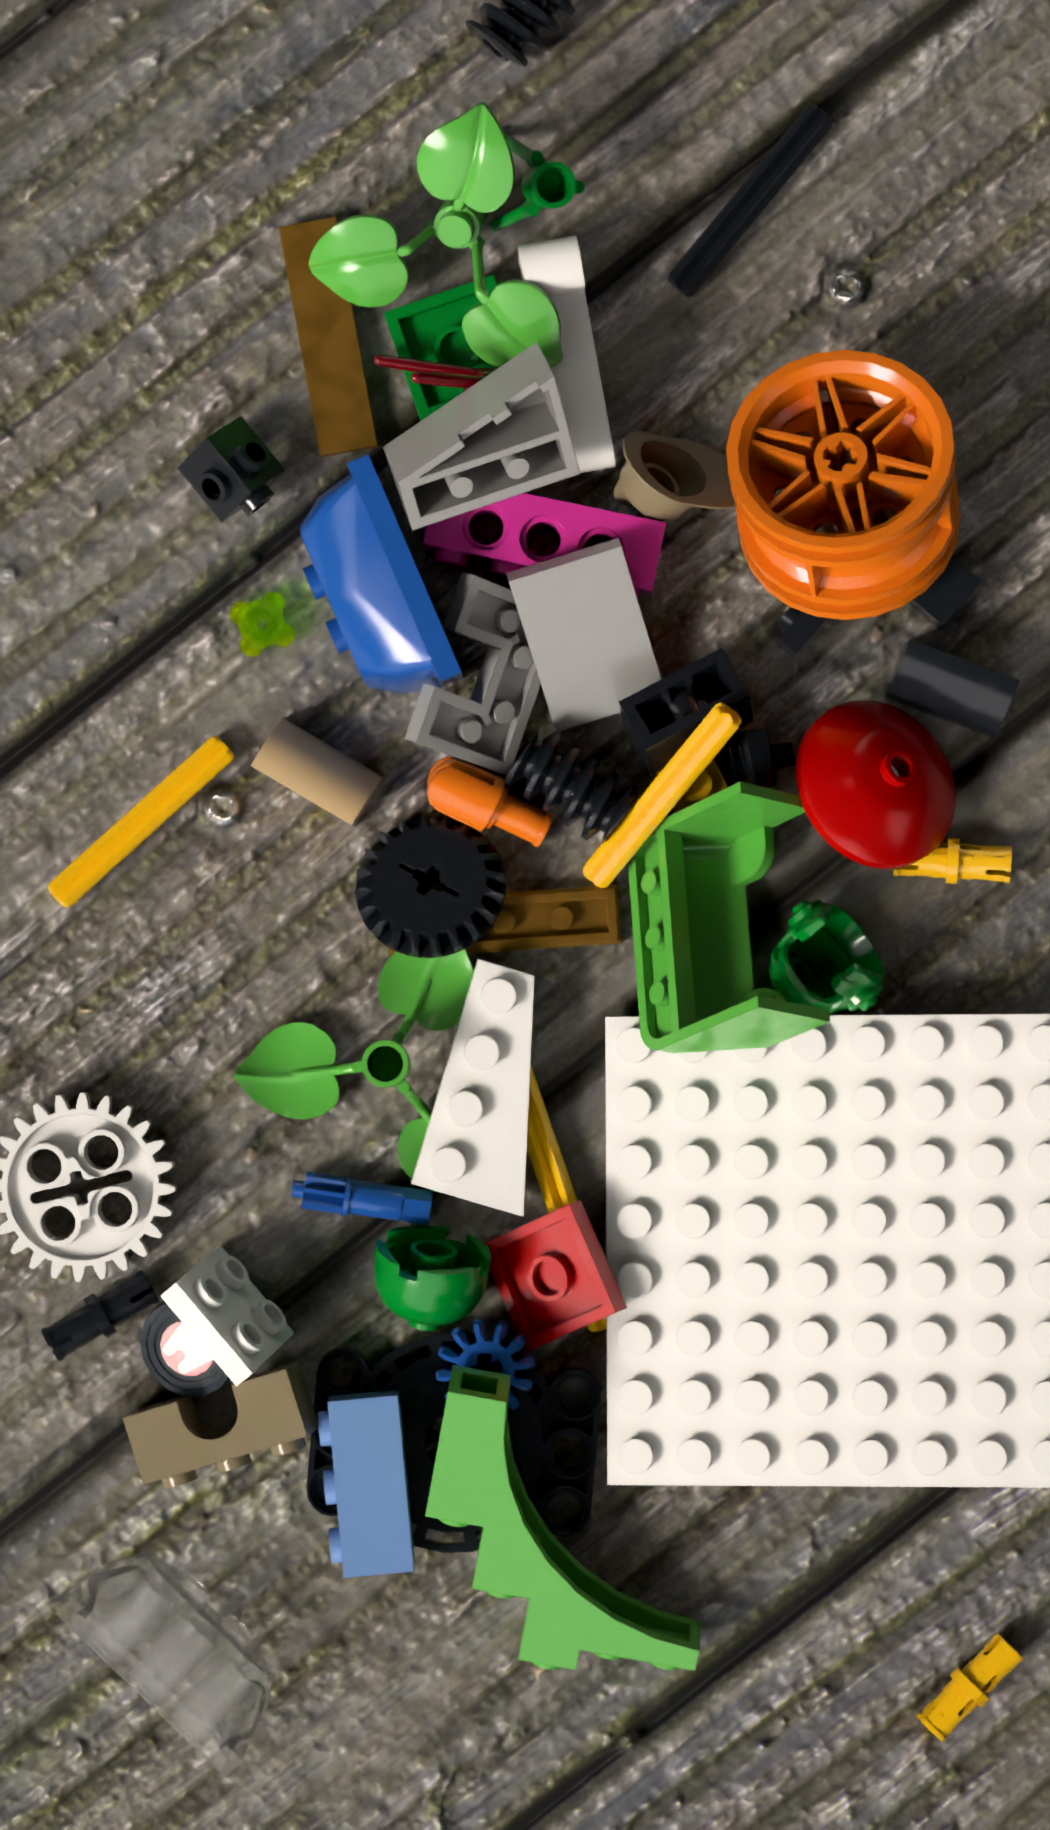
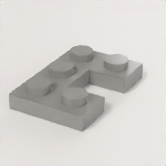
M461 573L443 628L488 645L486 656L471 699L423 683L404 739L507 776L516 758L541 683L512 591L475 575Z

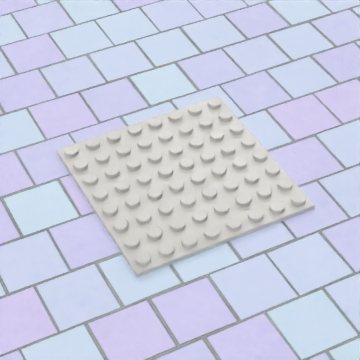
M1050 1014L830 1015V1022L771 1047L675 1054L652 1050L644 1044L640 1034L639 1017H605L606 1260L627 1306L626 1309L607 1317V1485L1050 1488Z

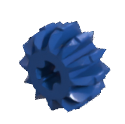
M476 1318L473 1323L475 1339L470 1340L463 1329L456 1327L452 1330V1336L462 1350L458 1351L449 1346H441L438 1351V1355L442 1359L456 1363L457 1366L468 1368L477 1365L478 1355L482 1353L491 1354V1363L498 1359L503 1368L494 1372L511 1375L510 1386L512 1385L524 1391H530L533 1386L531 1379L515 1373V1370L534 1367L535 1358L532 1355L513 1357V1354L525 1345L526 1338L523 1334L514 1336L507 1344L502 1342L508 1325L505 1321L499 1320L495 1326L493 1337L485 1336L484 1320ZM443 1367L437 1370L436 1379L443 1382L450 1381L452 1367ZM510 1390L508 1407L515 1410L519 1406V1400Z

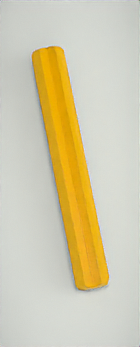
M721 702L711 709L586 862V865L583 867V874L588 880L600 888H606L611 884L739 728L742 719L735 710Z
M217 736L210 737L49 883L48 889L53 897L64 907L73 906L234 759L232 750L221 738Z

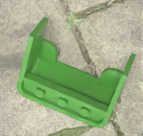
M738 782L665 817L629 860L628 873L640 1034L648 1048L673 1054L767 1048L830 1022L829 1010L786 1002L784 996L774 989L758 988L754 990L746 885L762 878L774 861L773 827L805 813L800 796L745 782Z

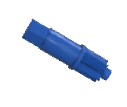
M306 1171L305 1181L293 1180L291 1197L302 1198L301 1209L341 1214V1216L346 1217L347 1214L424 1225H428L433 1191L354 1180L353 1176L343 1177Z

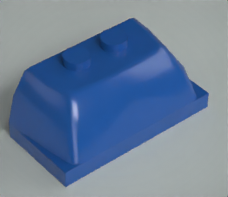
M369 454L348 462L350 474L317 498L300 525L302 540L313 563L302 569L315 599L318 600L327 596L335 618L325 623L338 653L350 650L364 683L368 688L405 694L421 691L423 683L443 688L463 679L460 667Z

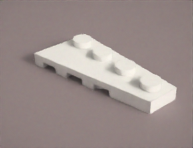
M477 959L411 1184L524 1217L534 975Z

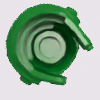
M804 900L792 909L793 916L787 921L790 928L771 953L769 974L773 988L784 996L786 1002L829 1010L830 1014L847 1008L853 1012L857 1009L866 1011L878 1002V994L884 989L882 980L885 977V968L878 952L862 929L844 910L834 904L824 903L822 900H816L811 903Z

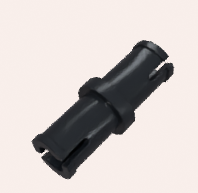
M140 1270L136 1272V1275L101 1296L97 1297L93 1293L84 1298L86 1305L49 1327H44L41 1329V1333L49 1347L53 1348L52 1352L60 1362L65 1359L64 1357L102 1334L106 1338L117 1333L115 1328L117 1325L149 1306L159 1303L160 1300L151 1284L149 1285L145 1274Z

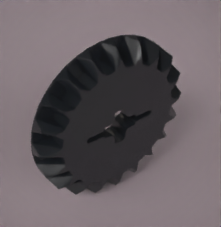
M423 813L418 820L410 822L400 820L396 828L387 833L380 832L378 841L371 849H365L364 860L360 868L356 869L355 897L364 924L377 940L385 946L407 956L418 958L444 957L470 947L493 927L501 913L506 897L507 881L500 853L497 852L487 834L483 835L476 829L455 821L447 815L443 818H431ZM434 872L440 873L441 886L447 892L431 889L427 892L426 896L420 894V884L414 879V876L418 878L422 876L429 879Z

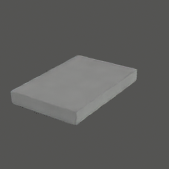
M619 538L506 573L555 731L560 732L620 713L619 701L661 680Z

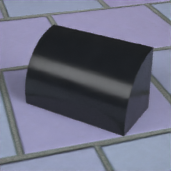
M909 639L903 645L884 698L994 738L1003 723L1020 680Z

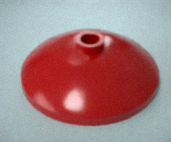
M849 701L833 707L815 720L800 743L796 759V783L802 806L820 836L840 854L868 867L896 869L918 862L934 851L944 840L952 824L955 812L956 792L954 779L948 760L932 734L914 717L895 706L879 701ZM891 765L897 770L899 776L893 772Z

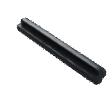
M814 104L808 105L669 273L668 281L675 289L687 297L695 294L829 131L833 120L825 111Z

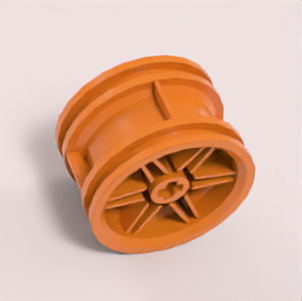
M838 350L815 353L785 364L765 377L743 400L731 423L727 441L728 475L732 496L736 504L741 548L751 572L764 588L791 608L815 617L839 620L875 617L898 609L924 593L944 572L956 549L961 524L957 478L955 475L956 460L952 422L942 399L929 383L901 362L870 352ZM784 489L778 496L775 497L777 491ZM885 518H889L888 521H886L885 523L881 524V522H882Z

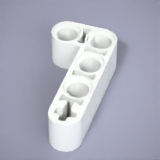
M572 235L518 245V260L522 281L532 282L543 289L553 301L559 314L563 358L551 370L555 376L580 473L616 467L586 301L585 280L577 236Z

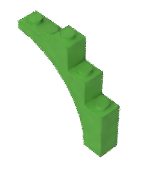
M452 1365L425 1517L439 1519L442 1523L453 1527H465L468 1525L482 1527L472 1589L483 1590L491 1596L502 1599H509L515 1596L528 1599L518 1660L532 1662L543 1669L566 1668L576 1670L579 1652L582 1650L593 1652L598 1657L608 1660L627 1658L649 1662L663 1670L682 1668L695 1671L700 1651L701 1621L657 1610L611 1587L582 1566L551 1534L530 1501L513 1457L508 1422L511 1375Z

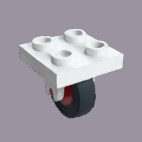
M219 1245L161 1295L163 1301L154 1308L144 1322L140 1345L143 1361L152 1376L165 1388L184 1396H205L224 1387L230 1380L237 1387L278 1350L294 1332L287 1325L286 1318L281 1309L272 1301L266 1300L250 1281L244 1265L237 1258L229 1255Z

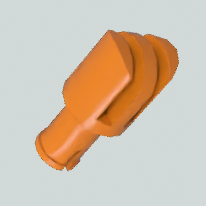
M452 757L437 760L430 768L427 779V794L430 805L437 811L480 832L484 828L489 829L494 825L532 843L535 847H538L543 841L552 822L553 813L547 814L543 810L507 794L508 787L505 786V779L467 761Z

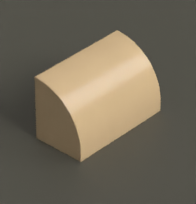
M284 718L275 726L251 764V767L355 827L383 779V776Z

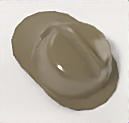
M637 430L627 434L623 441V453L626 462L620 471L619 480L613 492L617 502L634 507L643 515L661 522L677 519L693 507L729 509L736 505L731 492L727 456L709 445L691 440L660 436L646 431Z

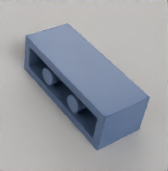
M399 1389L329 1396L327 1401L328 1411H318L320 1445L321 1447L331 1446L333 1469L323 1470L326 1505L337 1504L339 1527L329 1528L331 1563H342L344 1578L414 1572L415 1554Z

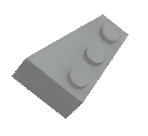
M537 342L383 447L396 494L412 531L580 474L555 376Z

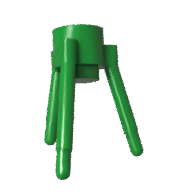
M505 133L511 152L525 160L529 166L522 177L521 184L526 201L523 205L492 221L490 228L492 231L497 232L527 217L537 216L542 208L556 209L563 207L571 201L574 194H580L584 191V183L575 180L571 169L562 162L546 161L542 152L530 149Z

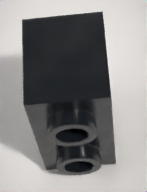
M722 648L619 701L624 730L651 775L666 766L717 703L727 704L740 715L742 721L738 729L753 722L750 694Z

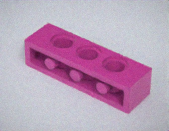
M522 493L426 526L423 547L424 549L434 551L433 561L459 567H467L468 558L491 562L489 572L507 577L506 573L584 549L585 545L592 539L605 538L610 541L619 538L638 599L639 593L651 596L666 522ZM483 514L497 517L503 525L502 536L498 541L490 545L477 543L469 533L472 521ZM539 526H547L554 529L560 538L558 550L547 557L533 554L526 544L529 532Z

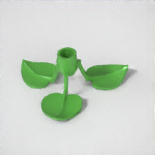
M481 102L464 114L437 127L426 137L419 149L416 162L417 172L422 184L434 197L444 200L435 220L429 221L426 227L408 243L398 246V233L396 227L389 219L374 214L351 216L338 222L321 236L311 252L309 267L317 279L344 300L362 307H380L396 300L408 283L409 269L402 257L412 254L432 236H437L443 244L451 248L462 249L469 247L472 250L475 295L481 302L469 309L462 320L463 333L470 348L482 360L499 368L537 342L550 368H553L562 361L563 353L561 349V322L558 311L549 295L532 282L522 280L501 282L493 289L491 295L486 290L482 250L485 240L479 234L488 217V213L497 210L508 199L514 185L515 171L511 149L505 132L489 106L485 102Z
M466 950L436 958H418L395 952L388 959L379 976V1001L386 1010L406 1016L392 1040H381L371 1044L364 1052L362 1061L334 1065L336 1047L332 1038L313 1024L292 1022L274 1029L260 1041L248 1058L235 1070L234 1077L255 1102L264 1108L284 1117L303 1120L324 1115L336 1106L340 1097L336 1075L363 1072L367 1080L375 1086L384 1088L396 1086L422 1116V1118L414 1119L407 1123L401 1131L398 1140L400 1165L412 1180L432 1111L405 1080L410 1073L411 1059L402 1044L412 1029L415 1020L424 1028L432 1031L447 1030L458 1024L474 972Z

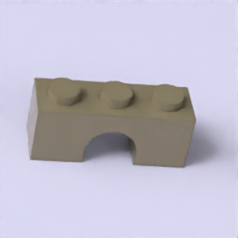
M299 1360L252 1374L237 1387L235 1384L231 1385L237 1402L238 1415L235 1425L230 1430H218L205 1424L196 1411L192 1396L184 1395L136 1409L123 1417L143 1485L162 1480L164 1489H168L196 1480L198 1478L196 1469L216 1464L218 1472L222 1473L250 1464L252 1462L250 1453L270 1448L273 1457L306 1447L304 1437L318 1429V1420Z

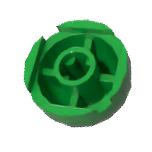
M433 1225L402 1226L387 1231L386 1242L383 1243L378 1238L375 1243L373 1260L374 1282L382 1303L398 1317L407 1320L411 1327L423 1331L438 1330L442 1325L451 1324L471 1314L485 1294L492 1259L489 1247L477 1237L466 1234L465 1244L457 1240L445 1239L449 1235L450 1228Z

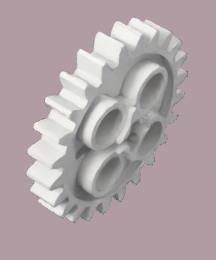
M81 1092L77 1099L76 1108H70L67 1099L61 1094L55 1097V1113L51 1114L39 1102L33 1105L36 1123L32 1124L19 1116L13 1121L21 1136L18 1139L6 1135L0 1137V1143L10 1152L8 1157H0V1170L3 1171L2 1178H0V1192H2L0 1213L6 1212L8 1218L0 1226V1235L15 1231L19 1236L11 1249L13 1254L21 1252L27 1247L34 1251L29 1265L31 1269H35L45 1259L52 1261V1278L57 1279L64 1271L65 1266L68 1265L72 1266L75 1281L81 1282L85 1277L87 1266L93 1265L97 1276L102 1280L108 1277V1261L113 1260L122 1271H126L130 1268L126 1251L131 1249L142 1257L149 1253L148 1247L142 1239L145 1234L154 1238H161L164 1231L153 1220L155 1216L167 1217L173 1215L174 1210L160 1202L161 1195L177 1191V1185L161 1181L160 1174L167 1172L175 1164L174 1161H157L155 1153L163 1148L166 1141L165 1139H158L148 1143L144 1136L152 1125L150 1119L135 1127L129 1123L133 1114L134 1107L132 1105H127L118 1115L111 1113L112 1096H104L96 1109L91 1108L88 1092ZM97 1135L110 1137L118 1147V1158L111 1167L102 1168L90 1160L88 1146L90 1141ZM40 1149L51 1150L59 1156L61 1172L54 1181L41 1180L32 1170L33 1156ZM124 1170L132 1173L130 1181L94 1189L88 1193V1202H82L79 1194H70L41 1203H34L31 1199L34 1192L65 1186L76 1180L75 1171H81L83 1178L86 1180ZM110 1192L124 1194L132 1204L131 1217L123 1224L110 1222L102 1212L103 1199ZM62 1206L72 1212L75 1218V1228L70 1236L59 1238L48 1231L45 1217L51 1207Z

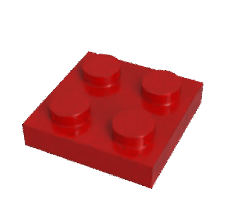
M581 1200L568 1204L484 1243L489 1247L492 1255L491 1274L518 1335L523 1334L526 1338V1343L523 1346L525 1352L627 1308Z

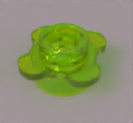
M267 592L261 600H255L250 603L238 601L232 606L230 619L238 625L242 637L239 647L245 655L257 657L265 648L274 645L287 647L293 642L295 630L286 622L283 613L285 599L279 593ZM260 619H266L268 622V626L264 630H260L257 627V622Z

